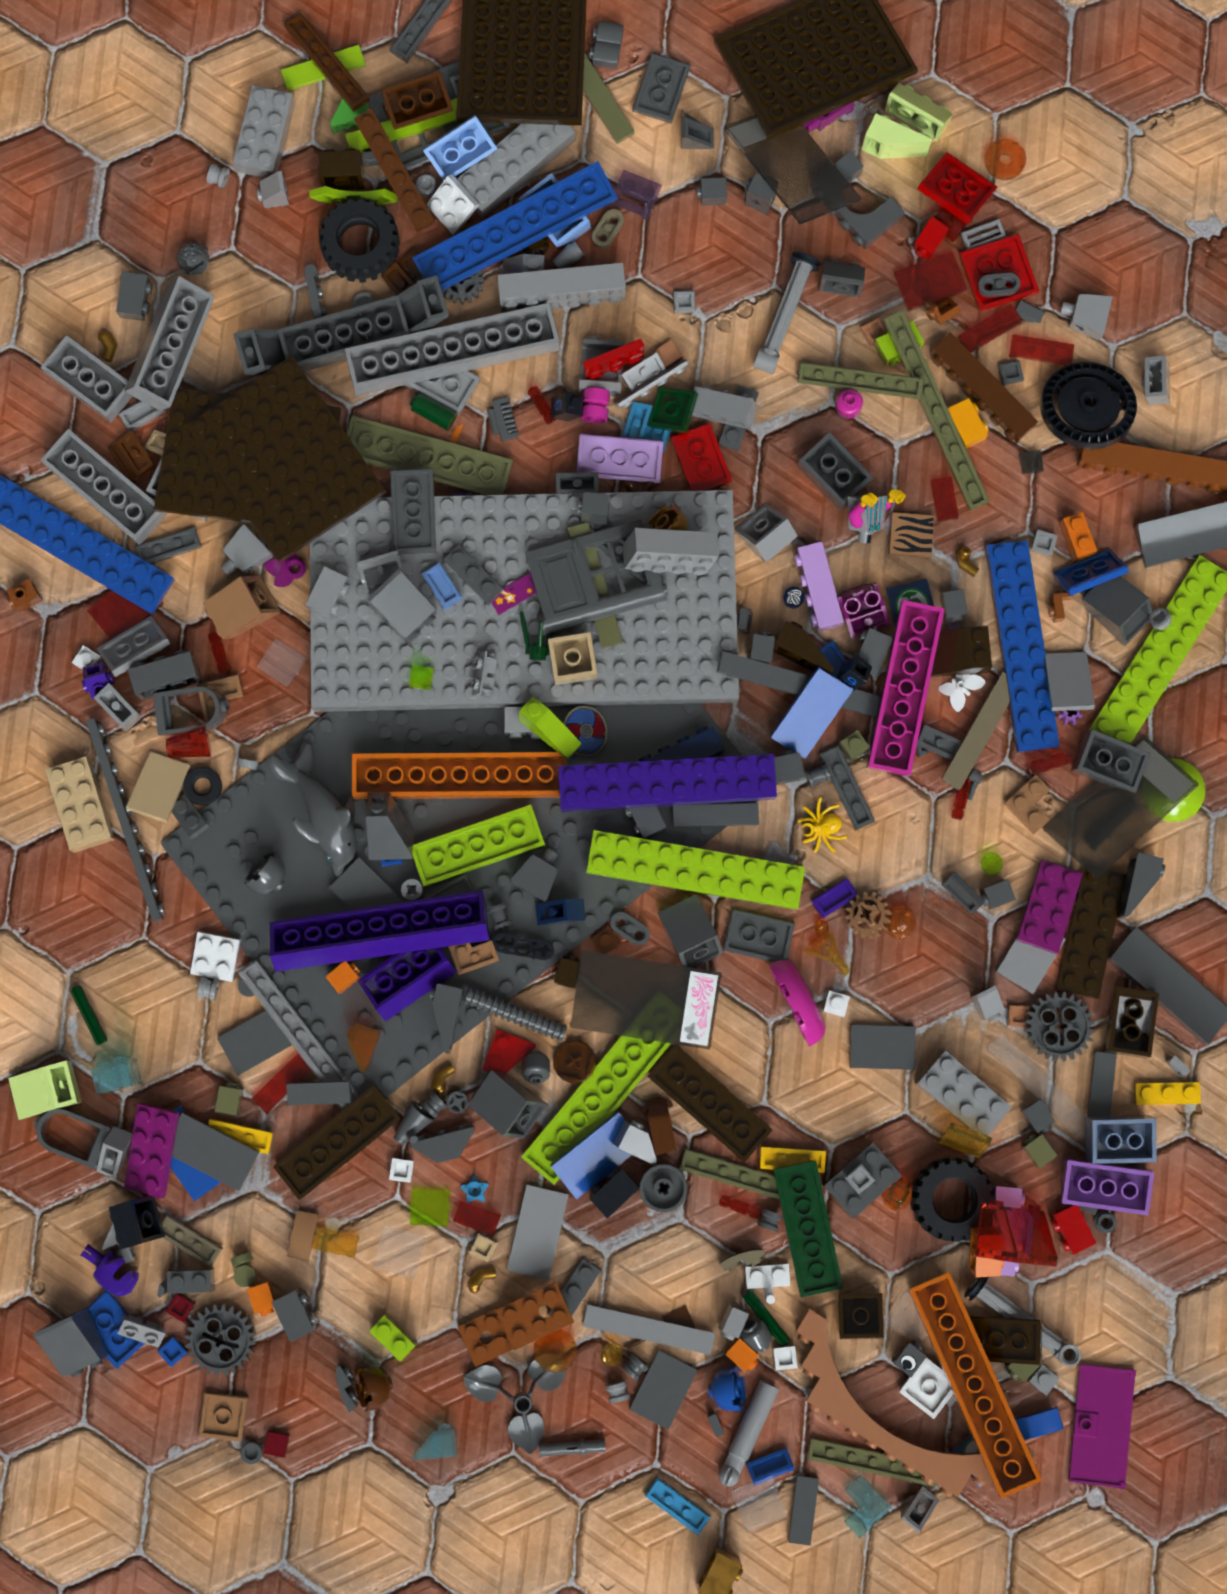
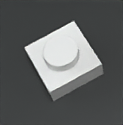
M83 645L72 661V664L83 670V667L99 663L102 657Z
M828 991L823 1012L845 1017L850 996Z
M392 1158L389 1180L411 1183L414 1161Z
M795 1345L773 1347L776 1371L798 1368Z

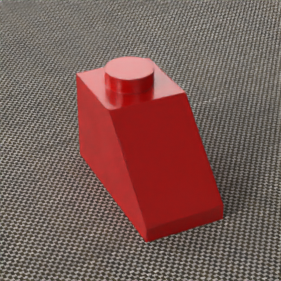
M932 216L913 246L915 254L922 259L926 258L930 261L943 244L949 228Z

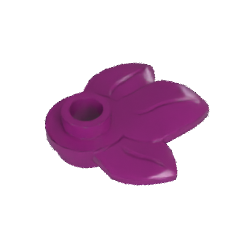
M296 553L280 563L275 558L264 565L271 575L276 576L274 586L277 587L289 586L294 579H299L306 573V565L301 559L297 558ZM294 566L300 567L298 572H293L292 568Z

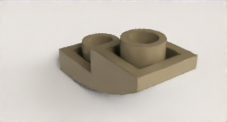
M762 1249L739 1252L725 1258L719 1264L724 1271L729 1269L730 1272L741 1265L739 1262L741 1259H743L747 1266L750 1264L755 1266L764 1260L762 1256L765 1252Z

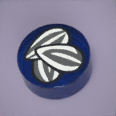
M790 587L783 595V602L788 608H799L804 602V593L798 587Z

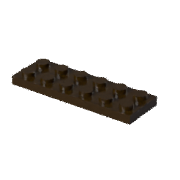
M1085 864L1056 989L1099 999L1127 874Z
M677 1044L669 1050L647 1075L648 1078L744 1163L772 1132V1129Z
M373 1085L275 1164L273 1168L300 1201L402 1118L377 1086Z

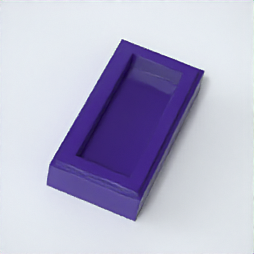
M848 878L812 899L811 902L823 919L847 904L850 900L855 899L857 892Z

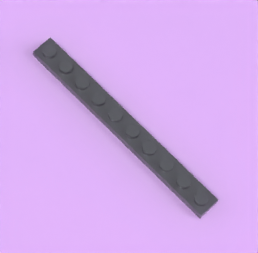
M95 718L87 720L86 723L152 921L155 923L164 920L163 915L166 914L162 902L158 903L156 895L159 894L156 883L151 882L149 875L152 874L149 863L144 861L143 854H145V849L142 842L138 843L136 834H139L136 823L131 822L129 816L132 814V811L126 808L128 802H125L123 798L125 789L122 782L118 783L116 775L119 774L116 763L111 762L109 755L112 754L109 743H105L103 735L106 734L102 722L98 723Z

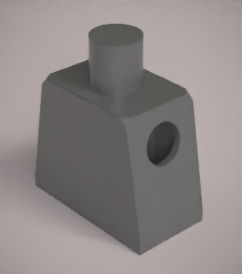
M546 849L541 859L532 854L512 877L511 883L539 900L547 902L559 872L557 868L552 866L558 855L550 849Z

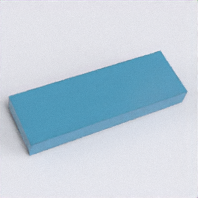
M658 1477L645 1493V1497L697 1535H699L711 1518L710 1515Z

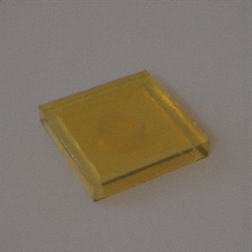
M952 1122L941 1135L939 1143L980 1158L990 1146L992 1138Z

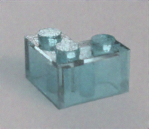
M123 1055L113 1058L114 1062L111 1063L109 1061L97 1063V1068L91 1069L96 1094L101 1095L141 1085L142 1080L137 1059Z

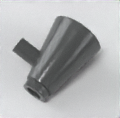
M411 1101L395 1132L394 1139L401 1145L408 1141L412 1144L418 1141L416 1134L431 1123L434 1117L422 1105Z

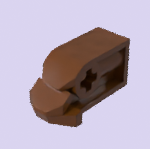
M661 1097L650 1098L641 1108V1113L647 1112L655 1155L677 1151L668 1109L673 1107V1104Z

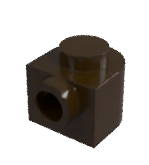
M545 237L524 248L523 251H525V254L544 255L550 247L548 244L549 239Z

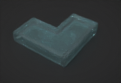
M859 1475L845 1489L859 1507L844 1522L861 1538L891 1509V1506Z

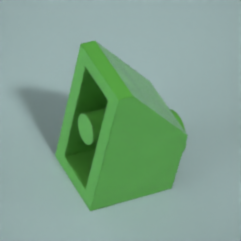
M342 99L330 122L333 134L357 127L354 118L369 110L367 103L353 112Z

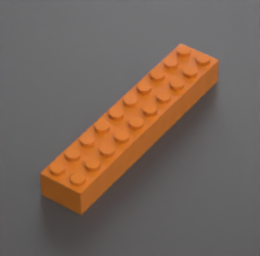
M558 752L352 754V797L354 799H368V793L383 792L390 793L393 799L559 798L558 766H567V759Z
M950 1272L909 1289L910 1297L999 1499L1041 1482L1042 1479Z

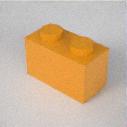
M970 398L947 408L966 449L986 440L987 432H989L988 426L985 421L980 420L978 407L974 402H971Z

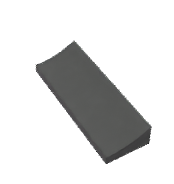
M1227 502L1137 524L1134 531L1145 568L1227 548Z
M1134 927L1108 957V960L1141 990L1159 993L1158 1005L1203 1045H1209L1218 1031L1227 1022V1007L1139 928Z

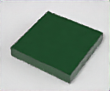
M659 386L647 426L654 429L687 433L698 393L696 391Z

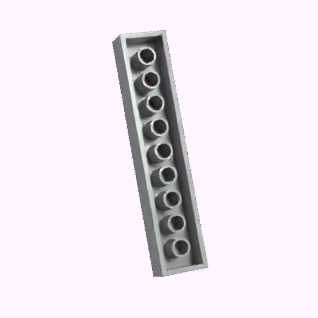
M546 303L345 348V355L355 396L558 351L559 338L550 304Z

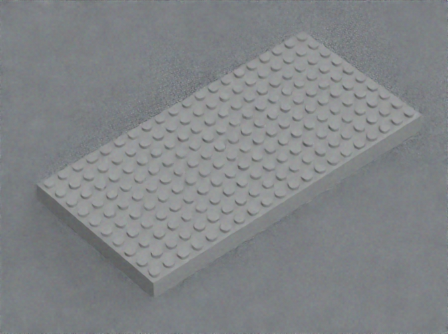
M733 490L599 493L610 495L607 526L589 524L591 533L640 519L644 528L649 529L650 524L648 521L652 515L661 507L666 506L669 508L672 507L670 504H674L687 518V531L717 533L719 557L704 575H694L693 573L674 574L673 572L666 571L659 573L661 583H666L669 595L665 596L666 601L615 615L623 642L621 645L602 650L594 621L554 632L552 638L591 632L597 669V679L560 685L554 684L550 653L549 656H546L545 661L529 660V654H525L526 646L519 613L521 611L524 613L530 646H532V642H538L539 623L537 615L543 614L537 593L498 615L492 603L488 606L443 559L459 545L496 583L505 588L530 573L525 552L570 540L568 527L583 524L581 523V516H578L579 498H583L584 493L434 496L437 553L399 555L405 576L437 612L436 620L428 627L425 625L420 630L421 634L413 642L410 640L408 643H405L370 607L367 598L381 585L364 589L356 562L393 552L391 497L377 498L310 543V594L324 566L347 576L348 584H350L347 595L342 596L339 602L341 607L338 614H333L331 619L310 610L312 710L314 712L523 707L532 697H535L546 707L738 703L739 680L716 673L722 651L738 655ZM595 546L601 569L613 566L611 558ZM439 562L463 598L446 610H444L421 574ZM619 569L624 587L640 588L644 586L625 569ZM614 570L603 574L609 596L615 595L616 587H620ZM548 635L543 636L542 643L546 644ZM484 651H487V654H495L497 659L496 672L494 675L487 674V677L495 678L493 693L490 694V697H483L482 694L472 696L471 681L475 677L476 668H474V660L476 656Z

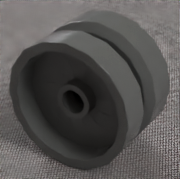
M658 1164L649 1168L643 1174L639 1191L642 1200L649 1208L657 1212L667 1213L676 1210L684 1202L687 1195V1183L684 1175L677 1168L667 1164ZM666 1184L667 1191L661 1192L659 1190L660 1185Z

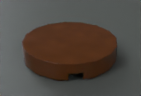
M569 1041L557 1049L553 1059V1067L556 1074L563 1081L570 1084H579L586 1081L593 1074L596 1068V1057L594 1051L586 1043Z

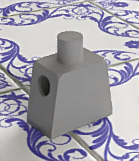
M1079 294L1075 304L1063 301L1060 314L1071 316L1070 328L1100 340L1105 331L1113 297Z
M243 524L223 549L224 554L229 559L220 568L228 576L237 568L244 575H247L271 560L273 555Z

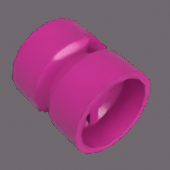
M602 388L584 389L583 403L586 405L583 407L582 421L602 424L608 421L609 409L606 408L610 400V392Z

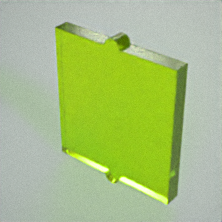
M412 1188V1200L409 1205L411 1209L410 1225L448 1227L449 1211L451 1210L449 1206L450 1190Z

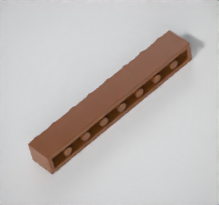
M1118 442L1100 449L1080 448L1078 466L1083 467V470L1086 471L1102 470L1108 475L1120 473L1124 474L1127 478L1143 477L1149 482L1161 480L1166 481L1168 485L1185 484L1187 485L1186 487L1191 489L1202 487L1207 488L1209 492H1227V461Z

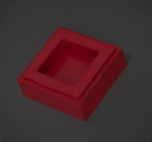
M176 1293L165 1312L184 1323L196 1303L182 1294Z
M268 1431L263 1454L285 1458L290 1435Z

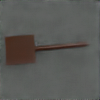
M686 1306L662 1316L664 1322L695 1328ZM638 1339L625 1345L624 1349L627 1350L646 1340Z

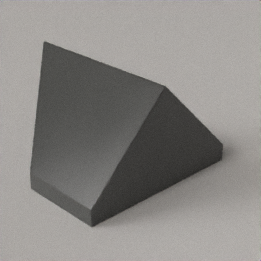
M682 110L681 149H713L714 128L702 124Z

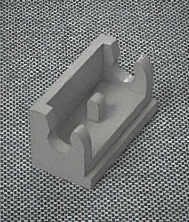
M398 551L356 562L364 589L383 584L398 569L405 575Z

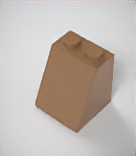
M240 576L203 602L207 616L212 619L215 630L222 639H233L281 612L261 576Z

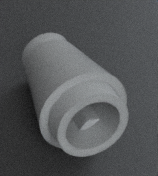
M574 241L572 244L568 243L552 261L558 269H562L580 261L584 254Z

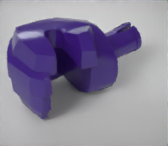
M88 1244L80 1255L96 1266V1270L92 1275L96 1282L103 1289L117 1297L131 1293L139 1280V1273L131 1270L122 1276L120 1280L115 1278V1273L126 1261L122 1256L117 1257L112 1249L103 1255Z

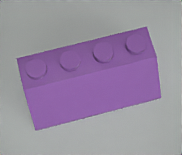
M1064 1157L1061 1174V1203L1149 1215L1154 1172L1147 1168L1111 1163L1092 1164L1087 1160Z

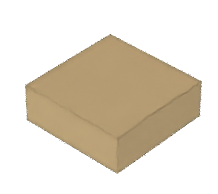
M478 1233L469 1253L489 1262L498 1242Z

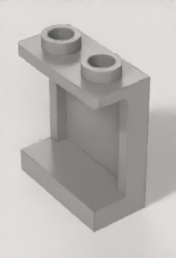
M598 337L583 339L579 393H583L585 388H602L608 390L610 396H621L622 377L620 373L623 372V366L617 372L611 373L609 371L604 373L597 380H585L583 362L621 347L625 342H621L620 339L610 338L608 341L600 340Z

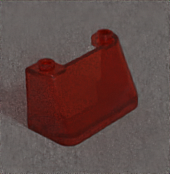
M991 1200L990 1204L981 1203L975 1256L1014 1263L1057 1267L1058 1257L1045 1211H1040L1041 1206L1028 1205L1027 1209L1004 1206L1003 1201Z

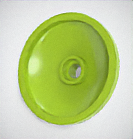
M1176 758L1165 759L1193 783L1194 786L1173 803L1144 777L1141 784L1142 799L1147 809L1157 818L1169 822L1183 821L1193 816L1202 806L1205 798V783L1200 772L1189 762Z

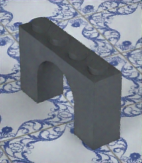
M849 151L812 182L811 192L818 201L821 200L826 205V211L839 220L841 228L844 231L848 230L853 241L866 250L902 220L905 212L892 197L868 214H856L845 207L841 199V192L848 184L862 174L864 167L853 153Z

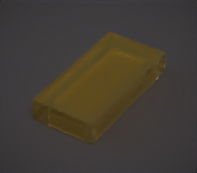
M317 1227L312 1249L355 1258L360 1236Z

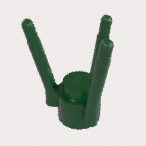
M521 611L519 614L526 646L525 654H529V660L545 661L546 656H549L548 639L552 638L553 633L548 634L546 644L542 643L544 622L540 621L538 642H532V646H530L524 613Z

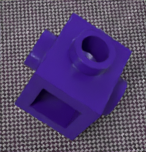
M103 661L83 667L84 680H82V685L85 692L90 693L92 699L108 683L111 685L115 684L111 671L107 672Z

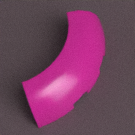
M779 960L769 964L774 980L792 1009V1014L801 1034L809 1047L814 1045L825 1034L826 1026L806 982L795 964L788 960Z

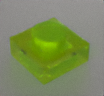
M413 665L409 688L431 691L434 669Z

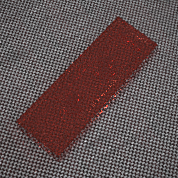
M1011 304L960 334L958 339L970 353H973L1022 324L1023 321Z
M1012 335L1009 357L1066 366L1072 364L1074 344Z
M298 1053L252 1100L268 1114L287 1095L286 1084L301 1082L311 1072V1069Z

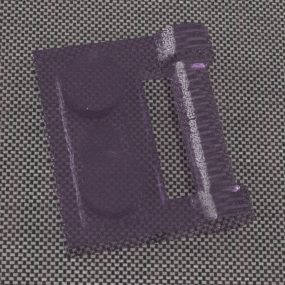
M623 170L614 191L618 200L610 203V206L615 208L616 206L641 215L645 220H649L662 185ZM621 193L647 203L646 208L621 199Z

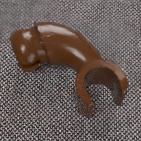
M629 481L625 483L626 492H648V487L654 483H648L645 489H640L635 485L634 481Z

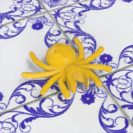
M819 797L816 816L808 807L803 806L802 808L812 818L807 817L797 820L798 823L810 821L802 825V827L809 826L811 828V832L804 834V836L809 837L814 834L813 837L804 839L802 842L809 843L818 836L816 847L813 850L816 853L822 836L827 847L835 853L836 850L830 845L826 837L833 840H842L848 838V836L830 835L840 830L842 820L836 814H825L831 809L838 808L840 805H830L821 812L820 816L822 797Z

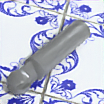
M760 1380L730 1445L724 1465L719 1470L718 1478L724 1486L732 1487L738 1483L745 1462L751 1455L780 1390L763 1380Z

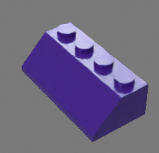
M439 947L394 954L357 981L376 1011L386 1022L432 990V987L435 988L437 984L456 973V970Z

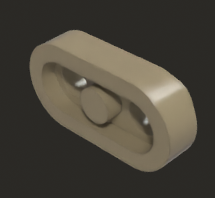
M608 210L593 231L592 241L597 248H608L623 227L624 217L619 210ZM615 219L617 223L611 224L610 220ZM604 236L606 240L602 242L599 238Z

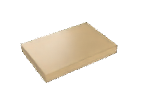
M150 752L127 803V810L167 823L183 787L184 779L190 771V765Z

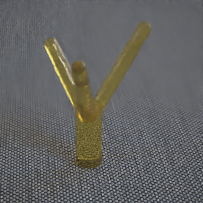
M829 932L832 949L828 944H825V948L831 957L808 949L804 950L806 954L834 963L844 976L851 971L838 955L833 932Z

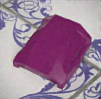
M876 582L862 584L837 595L851 639L863 633L864 630L868 631L870 626L878 628L891 625L886 606Z

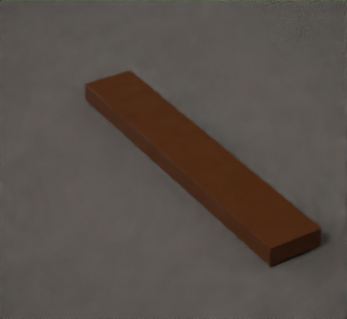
M301 13L283 23L285 29L353 112L370 101L369 96Z

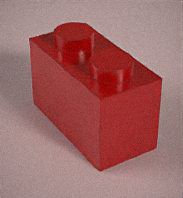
M1069 1205L1050 1214L1053 1219L1050 1221L1051 1226L1056 1233H1060L1062 1237L1060 1243L1065 1252L1069 1251L1070 1254L1075 1255L1097 1244L1077 1205Z

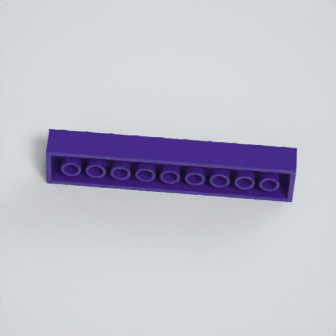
M774 754L558 766L560 812L775 800L777 797Z
M483 890L270 922V957L275 972L489 940L487 906Z

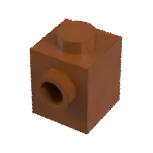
M30 579L7 589L9 596L6 599L12 609L16 608L19 612L42 602L35 584Z

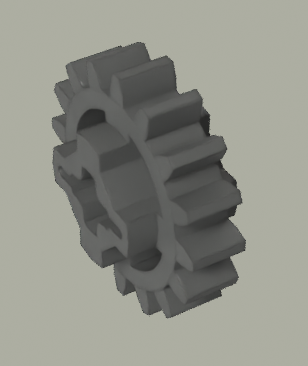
M480 271L474 274V276L472 275L464 279L463 284L458 282L443 290L442 293L447 292L445 295L447 300L453 297L454 304L457 300H460L462 305H464L465 300L472 303L473 296L477 299L479 298L477 291L483 292V286L480 285L484 284V278L481 277L483 272Z

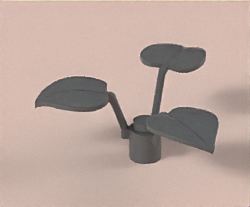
M545 1354L535 1358L528 1368V1375L534 1379L528 1393L519 1392L515 1396H512L499 1386L502 1382V1376L499 1370L492 1365L479 1366L465 1374L463 1379L467 1390L480 1401L490 1402L495 1400L497 1390L513 1401L515 1410L522 1413V1416H515L511 1419L508 1425L509 1437L517 1446L524 1449L528 1454H532L541 1442L544 1433V1423L538 1413L532 1412L526 1415L532 1407L530 1397L536 1384L544 1391H553L561 1385L565 1375L566 1359L556 1354Z

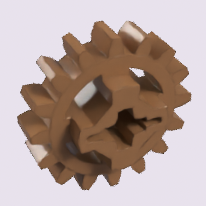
M864 892L863 897L857 894V901L850 900L849 902L852 907L846 908L850 915L845 916V919L851 921L847 926L850 929L854 928L852 931L854 934L860 933L861 938H865L868 935L870 939H873L874 933L881 936L880 930L887 931L888 928L885 924L892 922L887 918L889 915H892V911L887 910L890 904L884 902L885 898L882 896L878 897L875 892L871 896L869 893ZM867 902H874L877 905L869 906ZM867 910H868L869 912H871V913L869 914V915H870V920L867 919V917H868V915H867V913H868ZM868 925L870 929H864L860 926Z

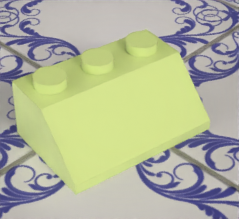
M900 83L889 94L885 107V112L916 130L928 134L930 138L937 142L953 115L945 106L936 105L929 97L921 96L912 87Z

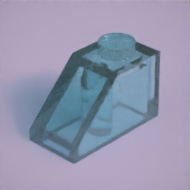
M451 1424L438 1425V1429H434L414 1453L413 1461L457 1457L456 1427L451 1428Z

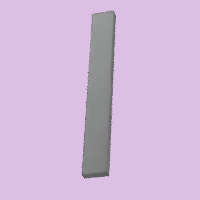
M255 960L238 973L318 1080L320 1082L348 1081L259 962ZM351 1085L353 1102L359 1097V1094ZM351 1103L337 1105L341 1110H343Z

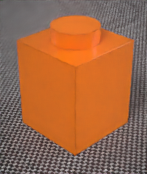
M345 961L325 977L335 990L342 994L360 979L358 973L361 971L353 962L349 964Z
M270 1281L247 1289L254 1314L261 1313V1316H265L274 1312L271 1302L275 1301L276 1297Z
M740 1337L724 1352L744 1372L747 1369L751 1371L759 1362L757 1360L759 1357L758 1353L752 1350Z

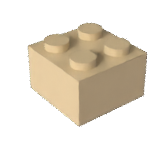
M591 632L548 639L555 685L597 679Z

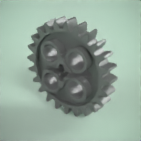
M1053 992L1052 998L1048 994L1044 995L1045 1001L1038 998V1006L1031 1004L1034 1012H1027L1031 1019L1024 1021V1023L1029 1024L1030 1028L1025 1029L1024 1032L1031 1033L1026 1040L1034 1041L1031 1048L1039 1047L1038 1055L1045 1052V1059L1053 1055V1061H1057L1060 1056L1063 1062L1066 1061L1067 1055L1072 1060L1075 1059L1074 1052L1082 1055L1080 1048H1089L1085 1042L1093 1041L1088 1034L1095 1033V1030L1089 1028L1095 1022L1088 1020L1093 1015L1092 1013L1085 1012L1088 1005L1080 1006L1082 999L1074 1001V994L1066 998V992H1062L1060 997L1057 992ZM1056 1008H1059V1023L1064 1025V1028L1060 1031L1055 1029V1025L1058 1024ZM1066 1009L1072 1010L1074 1014L1071 1021L1066 1020L1064 1017ZM1045 1011L1052 1014V1021L1050 1023L1044 1022L1042 1018ZM1069 1030L1076 1033V1040L1074 1042H1070L1067 1039ZM1060 1032L1064 1043L1063 1046L1060 1045ZM1047 1033H1052L1055 1036V1042L1052 1045L1048 1044L1045 1040Z
M215 1304L213 1311L206 1307L205 1315L202 1312H198L199 1320L195 1318L191 1320L195 1326L187 1327L192 1333L185 1336L191 1342L185 1345V1347L192 1349L187 1354L188 1356H195L192 1364L198 1361L201 1363L199 1370L207 1367L206 1374H210L214 1370L215 1376H218L220 1370H222L224 1376H227L228 1369L235 1373L237 1372L236 1365L241 1369L244 1367L242 1360L250 1361L247 1353L253 1354L255 1352L250 1348V1345L257 1343L251 1340V1337L256 1335V1332H250L249 1330L254 1326V1324L247 1325L246 1322L249 1316L241 1317L243 1310L234 1313L235 1306L227 1310L226 1304H223L221 1310H219L218 1305ZM211 1320L219 1322L220 1328L217 1332L210 1329L209 1324ZM231 1328L239 1329L240 1337L238 1339L231 1338ZM203 1332H207L214 1337L223 1335V1340L236 1343L239 1347L235 1348L228 1343L219 1345L217 1339L206 1337L203 1335ZM203 1341L211 1343L212 1349L210 1352L203 1351L201 1347ZM224 1348L231 1350L232 1358L230 1360L222 1357V1350Z

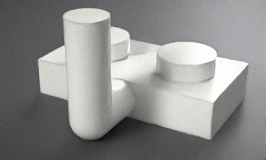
M788 1263L745 1266L747 1289L764 1288L765 1300L769 1304L775 1302L773 1287L790 1286Z

